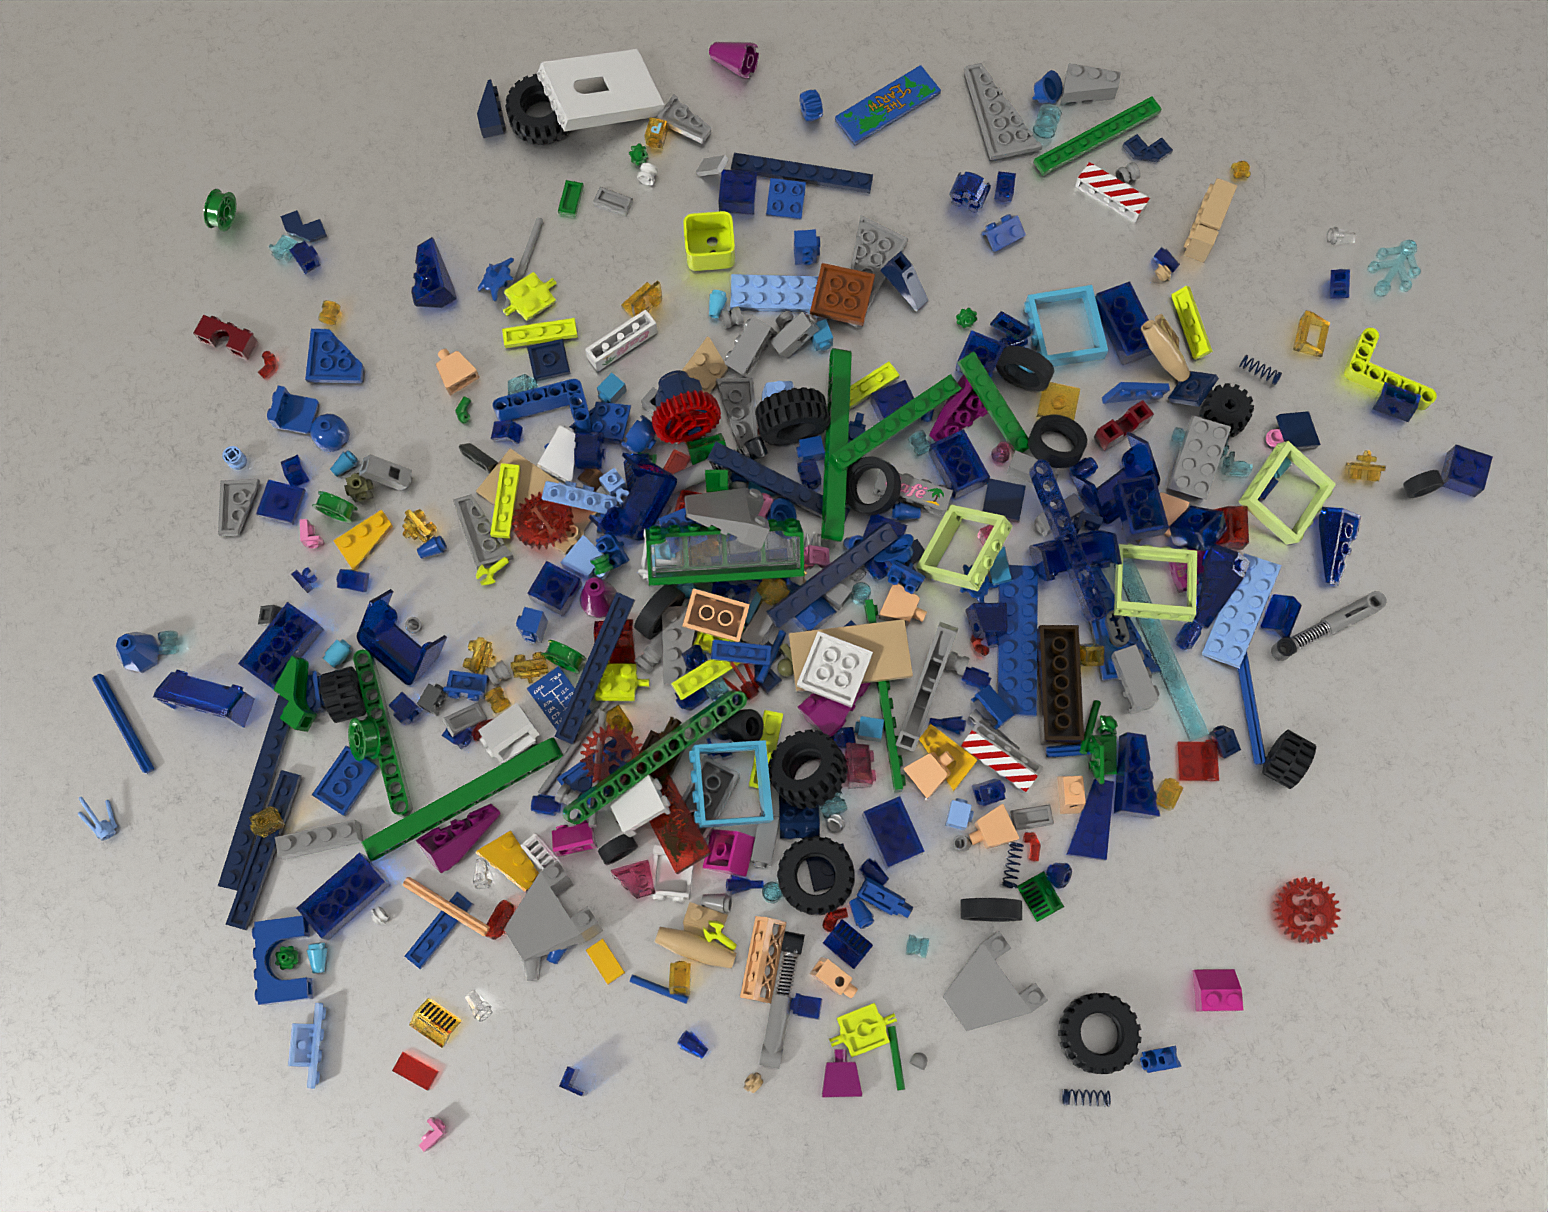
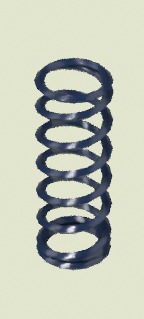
M1248 355L1244 356L1243 360L1239 365V368L1244 363L1243 369H1245L1247 365L1251 362V365L1248 370L1249 372H1251L1257 364L1254 375H1256L1263 367L1260 378H1262L1269 370L1266 381H1268L1271 378V376L1275 373L1274 378L1272 380V384H1277L1282 375V372H1278L1277 374V370H1274L1270 375L1271 367H1268L1264 372L1266 366L1265 364H1263L1258 369L1260 361H1257L1253 365L1254 358H1251L1247 362Z
M1009 842L1008 845L1013 849H1009L1007 852L1012 856L1006 857V859L1011 863H1006L1005 866L1010 870H1005L1004 873L1010 877L1002 878L1003 882L1001 885L1007 888L1016 889L1018 886L1017 884L1009 882L1005 879L1019 878L1010 875L1006 872L1020 871L1017 869H1013L1007 865L1021 864L1009 860L1008 858L1022 857L1012 854L1009 851L1023 852L1022 849L1016 847H1024V845L1016 842Z
M1063 1089L1062 1100L1064 1106L1070 1105L1071 1091H1073L1076 1106L1078 1092L1080 1091L1082 1098V1106H1084L1085 1093L1087 1092L1089 1097V1106L1091 1107L1092 1095L1094 1092L1098 1107L1099 1096L1102 1092L1104 1107H1106V1105L1107 1107H1110L1111 1095L1109 1090L1105 1093V1095L1104 1092L1100 1090L1097 1095V1092L1095 1090H1092L1090 1094L1087 1089L1084 1091V1093H1082V1091L1078 1089L1075 1094V1091L1073 1089H1071L1069 1092L1068 1089Z

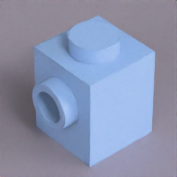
M956 798V801L952 800L945 826L965 830L968 822H972L974 811L971 810L972 805L967 804L968 801Z

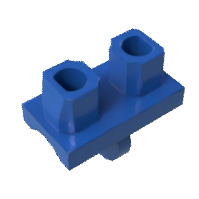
M612 531L596 539V548L599 552L609 555L608 560L613 565V569L630 560L622 548L625 544L623 541L619 542Z
M897 561L893 562L886 575L889 577V583L905 585V591L910 594L918 591L925 576L912 569L913 563L910 562L907 567Z
M1176 1045L1142 1052L1143 1057H1140L1142 1069L1147 1070V1073L1182 1067L1177 1058Z

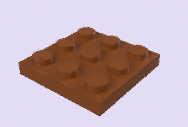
M822 263L810 314L863 326L875 274Z

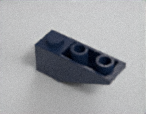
M491 79L487 81L477 112L483 138L504 134L502 127H505L504 117L499 114L502 111L501 103L496 100V97L499 96L497 86H493Z
M900 251L880 271L913 309L917 311L928 301V298L913 264Z

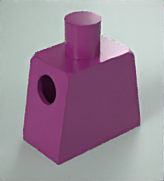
M834 1049L835 1062H826L822 1097H862L856 1062H847V1049Z

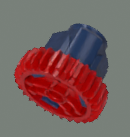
M681 370L669 372L660 378L655 398L657 407L656 411L653 412L652 425L657 437L661 441L670 442L671 444L675 442L677 444L681 442L686 444L687 441H693L701 436H706L707 432L711 433L712 429L716 428L721 419L719 404L712 394L703 392L699 380L690 378L688 373Z

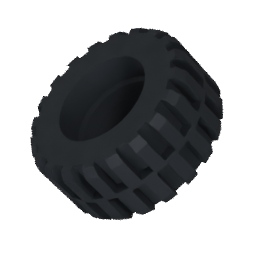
M533 74L531 77L527 75L523 77L522 81L518 80L515 83V87L512 86L510 88L509 94L506 96L505 105L513 132L519 135L521 140H527L528 143L533 145L534 143H538V145H544V143L552 144L555 140L563 139L562 136H566L570 131L564 132L562 126L558 123L554 110L544 117H532L526 114L527 109L535 103H550L548 96L545 95L542 82L538 80L537 74Z
M791 388V390H782L779 393L771 394L770 397L760 401L755 410L760 436L771 445L798 444L801 439L821 435L830 424L825 396L814 388Z
M810 729L805 730V732H795V735H789L783 743L780 742L777 745V750H774L771 754L772 759L769 760L768 764L770 768V782L780 796L793 807L797 806L800 809H806L807 806L811 809L816 808V805L822 806L826 804L825 801L832 800L836 792H840L842 789L841 784L846 781L847 776L845 774L848 772L846 757L831 736L824 734L822 731ZM812 759H821L818 769L812 775L804 779H795L796 772L805 762Z
M819 836L801 838L802 840L795 841L789 849L785 850L784 856L779 861V869L777 871L779 888L787 902L800 912L807 913L808 915L832 913L842 906L852 893L855 882L853 862L846 849L838 842L832 841L831 838ZM808 858H825L834 867V884L823 894H809L798 883V869Z
M1091 993L1073 1000L1070 1006L1065 1008L1063 1011L1064 1015L1059 1020L1061 1025L1060 1030H1058V1036L1061 1038V1042H1059L1061 1049H1064L1066 1052L1064 1055L1073 1062V1065L1088 1073L1112 1074L1113 1072L1121 1071L1124 1069V1066L1129 1065L1133 1061V1056L1137 1055L1139 1051L1137 1046L1138 1043H1141L1142 1037L1139 1036L1141 1026L1136 1022L1138 1018L1136 1013L1131 1012V1007L1127 1003H1123L1121 998L1111 996L1109 993ZM1095 1013L1109 1016L1117 1028L1118 1036L1114 1048L1102 1054L1090 1051L1084 1045L1081 1037L1083 1021Z

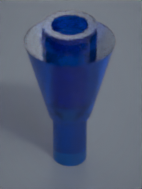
M963 716L943 719L930 718L929 725L942 727L961 735V731L965 732L966 720H963Z
M730 875V878L726 879V891H730V895L764 887L763 880L750 881V879Z

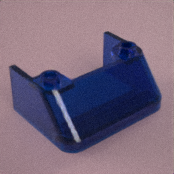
M1131 432L1126 433L1131 448L1122 457L1123 468L1096 488L1095 484L1076 473L1072 474L1080 498L1096 516L1103 517L1105 524L1115 521L1140 502L1145 495L1148 496L1156 490L1160 484V475L1149 442Z
M623 452L622 456L632 465L631 471L638 478L622 507L613 506L609 508L604 517L589 515L588 518L604 534L642 541L645 539L644 529L654 526L677 485V478L643 457Z
M1104 530L1085 532L1029 546L1030 555L1038 576L1044 581L1054 580L1058 573L1091 565L1107 568L1110 567V563L1122 564L1117 535Z
M390 589L369 601L357 632V641L404 684L411 685L438 659L447 637L443 635L434 642L423 644L422 647L396 625L397 612L389 605L394 592Z
M176 669V672H171L154 692L153 698L171 709H175L177 705L228 719L242 728H245L255 698L244 692V688L232 684L229 687L187 676V672Z

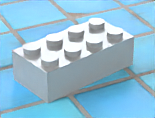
M1191 416L1167 488L1207 500L1231 427L1197 416Z
M704 756L701 761L705 818L706 820L719 819L740 779V773ZM691 781L677 806L678 809H683L685 813L675 812L673 815L675 817L680 813L682 814V816L676 819L677 821L689 817L686 827L679 833L680 836L696 844L697 841L701 840V844L705 845L714 827L699 828L698 823H695L694 812L697 811V803L693 802L695 783ZM668 823V825H667V828H669L668 830H670V831L673 832L672 827L669 826V823Z

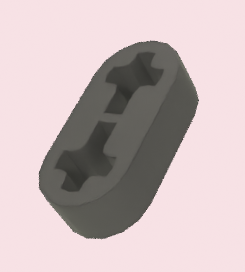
M1112 610L1105 616V625L1111 643L1116 647H1123L1129 641V632L1124 617L1114 615V610ZM1112 615L1114 616V618L1119 619L1116 622L1117 627L1115 626L1114 621H1110ZM1118 632L1120 636H1124L1122 642H1120L1119 639L1116 640L1115 638L1118 635Z

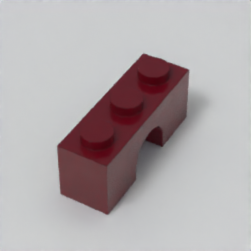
M203 315L193 332L200 342L216 347L221 339L229 338L226 344L227 349L231 354L246 360L249 359L258 342L253 336L254 333L245 328L241 330L233 323L227 322L226 324L221 322L215 316L208 317Z
M1142 400L1129 408L1118 420L1114 421L1112 419L1098 428L1094 438L1103 450L1106 451L1148 424L1154 413Z

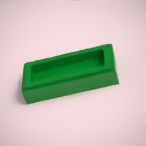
M565 181L558 214L576 217L584 188L583 183Z

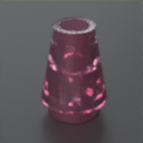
M1000 442L992 450L991 456L995 462L1005 463L1008 461L1010 452L1007 442Z

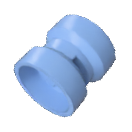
M229 446L223 451L222 457L232 469L240 470L246 466L247 458L238 447Z

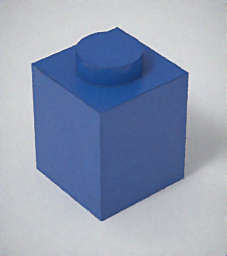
M821 436L799 440V447H796L798 458L802 459L803 464L824 460L825 451Z

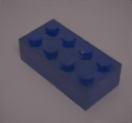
M1129 281L1096 293L1095 298L1101 322L1122 365L1152 355L1153 352L1150 350L1141 330L1142 325L1149 321L1131 282Z
M287 602L238 664L274 689L291 656L301 658L324 628Z
M359 852L296 909L321 939L329 940L391 884L367 856Z

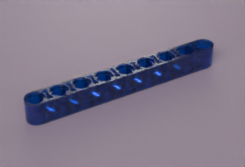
M1038 460L1029 470L1030 478L1084 616L1089 622L1095 623L1106 616L1107 609L1051 466L1046 460ZM1036 467H1040L1043 470V474L1037 472ZM1043 485H1048L1050 487V491H1046L1043 488ZM1050 502H1054L1057 505V509H1053L1050 506ZM1058 519L1063 521L1064 527L1058 525ZM1064 537L1070 539L1071 545L1065 543ZM1071 555H1075L1078 558V563L1072 561ZM1078 573H1082L1085 576V581L1079 579ZM1086 590L1091 592L1092 599L1085 595ZM1093 608L1098 610L1099 617L1092 613Z

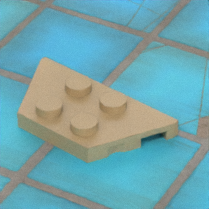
M707 336L682 371L688 373L690 378L699 380L703 392L711 394L717 387L716 378H723L728 372V367L725 365L710 337Z

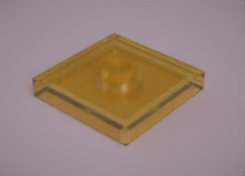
M1050 382L1047 389L1041 392L1036 417L1062 415L1074 420L1080 388Z

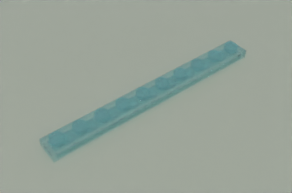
M1132 558L1124 560L1122 587L1128 601L1152 604ZM1136 617L1153 659L1161 670L1159 673L1189 742L1209 735L1160 620Z

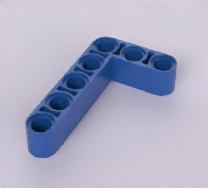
M569 379L499 397L493 402L496 417L502 422L570 405L576 429L580 432H586L592 427L582 384L578 379Z

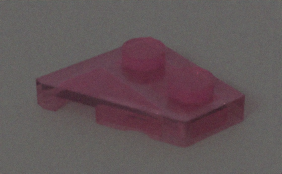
M648 860L611 870L613 878H617L626 890H629L636 899L656 894Z

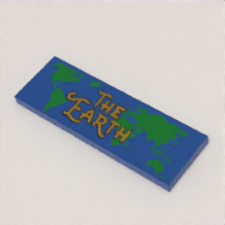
M920 65L836 115L835 120L853 144L856 145L939 95L941 89Z

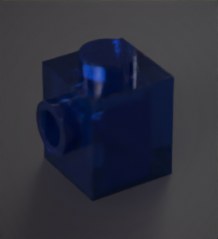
M305 241L297 243L293 248L289 249L304 274L320 266L316 258L318 253L312 245L308 246Z
M403 692L388 705L396 712L393 716L400 723L403 721L407 724L416 722L423 711Z

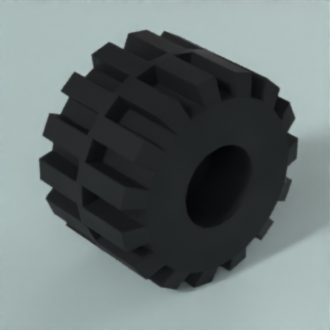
M1225 383L1223 388L1221 385H1217L1214 390H1210L1201 406L1199 417L1230 426L1229 435L1231 434L1234 437L1238 435L1239 431L1242 432L1253 415L1254 405H1251L1253 402L1252 396H1246L1248 393L1246 389L1241 391L1239 389L1240 385L1235 384L1234 387H1231L1230 383Z
M352 666L321 675L320 687L326 710L334 723L366 714L358 674Z
M1289 729L1280 735L1269 751L1263 765L1262 774L1288 789H1292L1308 771L1316 753V744Z

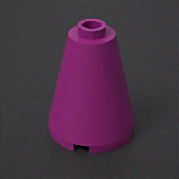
M714 42L709 48V55L712 60L744 79L750 78L751 76L748 75L751 72H755L759 59V53L756 52L758 46L751 42Z
M590 578L585 583L580 594L581 607L588 615L596 618L606 617L617 591L610 583L604 580Z

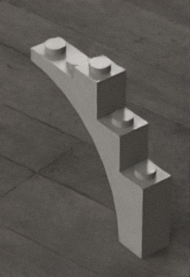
M942 622L939 623L896 746L912 752L915 751L959 628Z

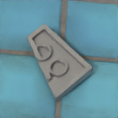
M673 94L657 116V123H662L661 125L701 144L704 143L711 133V127L698 115H694L686 104L678 101V97Z
M259 479L220 481L219 536L240 535L260 484Z

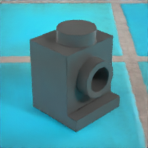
M428 683L417 705L438 716L439 712L437 709L442 707L446 699V694L443 691L444 687L439 684L433 686Z

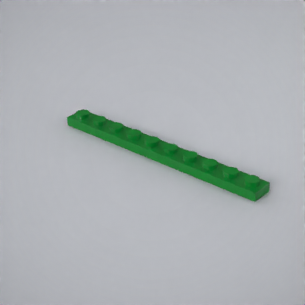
M873 599L865 600L864 608L867 624L877 623V605L873 604ZM880 681L876 683L882 719H884L883 727L894 793L902 792L903 786H906L905 775L901 774L900 771L903 761L902 756L898 755L897 747H899L896 746L898 736L894 734V728H897L895 716L892 717L891 709H894L892 698L888 696L890 681Z

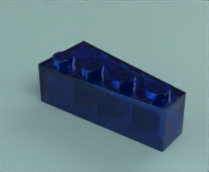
M1126 732L1119 736L1114 814L1148 819L1160 817L1156 803L1157 795L1153 786L1152 779L1154 777L1153 771L1150 768L1149 761L1151 760L1146 735Z

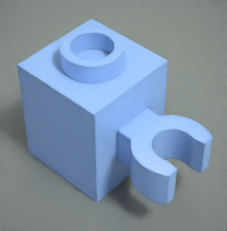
M615 468L599 478L605 492L610 496L616 497L620 505H623L622 496H627L629 500L631 499L625 481Z

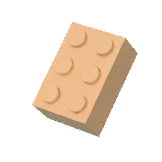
M693 588L682 627L729 641L740 642L750 604Z

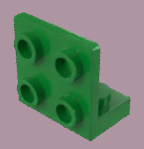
M1115 734L1091 735V742L1088 743L1089 753H1091L1092 761H1089L1088 764L1089 772L1093 774V777L1100 784H1104V775L1117 774V736Z

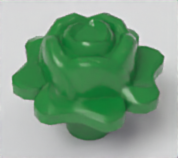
M640 143L636 146H631L632 151L629 152L631 162L637 166L646 163L645 158H648L646 147Z
M971 308L961 309L960 313L956 315V323L963 328L972 327L973 323L977 321V312L972 311Z
M1101 715V726L1097 728L1100 734L1104 732L1117 734V721L1111 715Z
M282 946L280 952L275 953V965L280 966L281 970L293 969L294 964L299 962V951L294 950L293 946Z

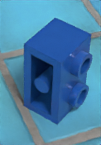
M816 229L794 231L795 265H811L816 263L817 256H820V236H816Z
M524 607L522 616L519 615L517 618L516 627H518L517 629L521 636L525 639L524 641L531 644H536V642L542 643L548 620L543 611Z

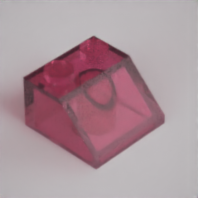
M846 743L845 757L848 766V789L872 787L873 782L876 781L875 770H871V762H874L873 750H870L869 745Z

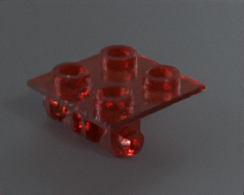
M1205 740V742H1177L1179 781H1219L1218 751L1213 740Z

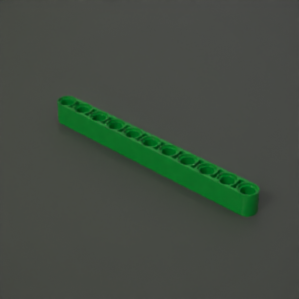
M832 348L829 358L827 408L830 424L826 430L821 538L822 540L841 542L844 536L847 468L841 471L831 455L848 443L852 352Z
M728 691L566 805L563 809V818L572 824L582 823L742 709L747 702L746 695L741 691ZM734 695H737L738 702L734 705L732 699ZM719 706H721L723 709L721 715L717 714V708ZM703 717H706L707 724L702 727L701 720ZM690 728L691 735L689 738H686L685 731ZM674 739L675 747L670 749L669 742ZM655 751H658L659 758L656 761H654L653 753ZM642 762L643 770L637 772V764ZM626 774L627 781L621 784L620 777ZM609 785L611 791L605 796L603 790ZM593 797V806L587 807V800ZM573 809H577V817L571 819L570 812Z
M549 738L368 837L361 844L369 860H377L555 762L563 756V753L555 738Z

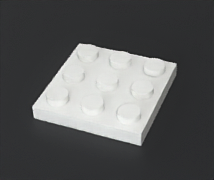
M818 631L797 682V687L852 707L873 652Z

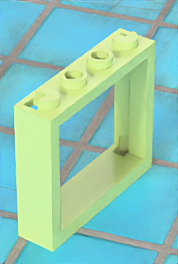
M1289 441L1275 446L1238 502L1285 544L1298 543L1303 539L1306 529L1312 525L1316 514L1322 510L1325 500L1332 495V490L1336 484ZM1286 457L1320 486L1292 530L1258 501V498Z
M950 504L916 569L925 578L979 591L1013 526L1005 516ZM962 519L994 526L968 575L936 568Z
M1128 543V545L1119 544L1116 551L1114 615L1193 622L1196 616L1197 551L1187 550V548L1172 549L1169 546L1160 548L1151 545L1136 546ZM1123 558L1187 563V607L1122 601Z

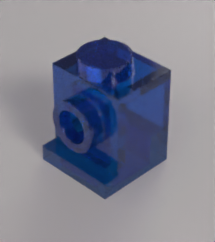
M998 171L994 194L995 200L1001 202L1012 201L1016 173Z
M1350 269L1331 270L1330 299L1349 298Z
M815 458L797 463V472L799 473L801 483H805L806 487L811 490L818 488L821 485L822 478Z
M992 779L972 785L976 803L986 806L1006 799L1004 795L1006 792L1005 786L999 779Z

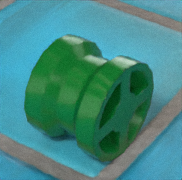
M603 554L590 560L591 564L595 567V575L613 569V565L609 563L608 554Z

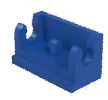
M991 685L976 693L975 697L971 699L973 703L979 699L986 710L998 722L994 726L995 730L1003 726L1015 715Z

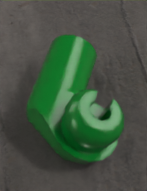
M465 396L455 410L458 420L462 423H467L470 420L467 408L471 400Z

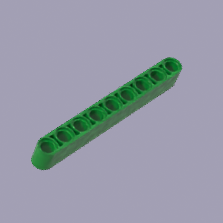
M358 650L353 656V661L358 674L367 716L374 718L375 713L381 710L382 715L377 719L374 718L378 725L379 732L382 729H387L386 735L380 737L381 748L378 760L390 808L394 814L404 818L412 813L413 806L374 657L367 650ZM367 656L368 661L361 664V659ZM372 674V680L365 682L366 676ZM377 692L376 699L370 700V695ZM387 747H391V753L384 756V750ZM395 765L396 771L393 774H389V768ZM400 784V791L393 793V787ZM405 803V810L398 812L399 804Z

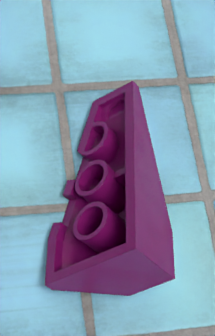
M964 374L957 382L961 390L947 399L929 434L941 447L959 435V431L966 426L970 427L974 420L988 413Z
M871 683L860 685L852 707L813 693L798 706V709L806 721L814 728L832 737L843 727L846 722V716L850 711L853 712L856 707V701L864 695Z
M488 804L470 812L467 818L457 821V819L450 821L451 825L440 829V827L432 829L418 838L416 842L431 864L440 873H443L460 861L501 813L495 806Z

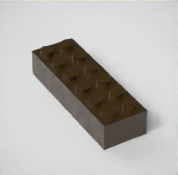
M1039 625L1037 629V665L1041 744H1081L1084 741L1079 625Z

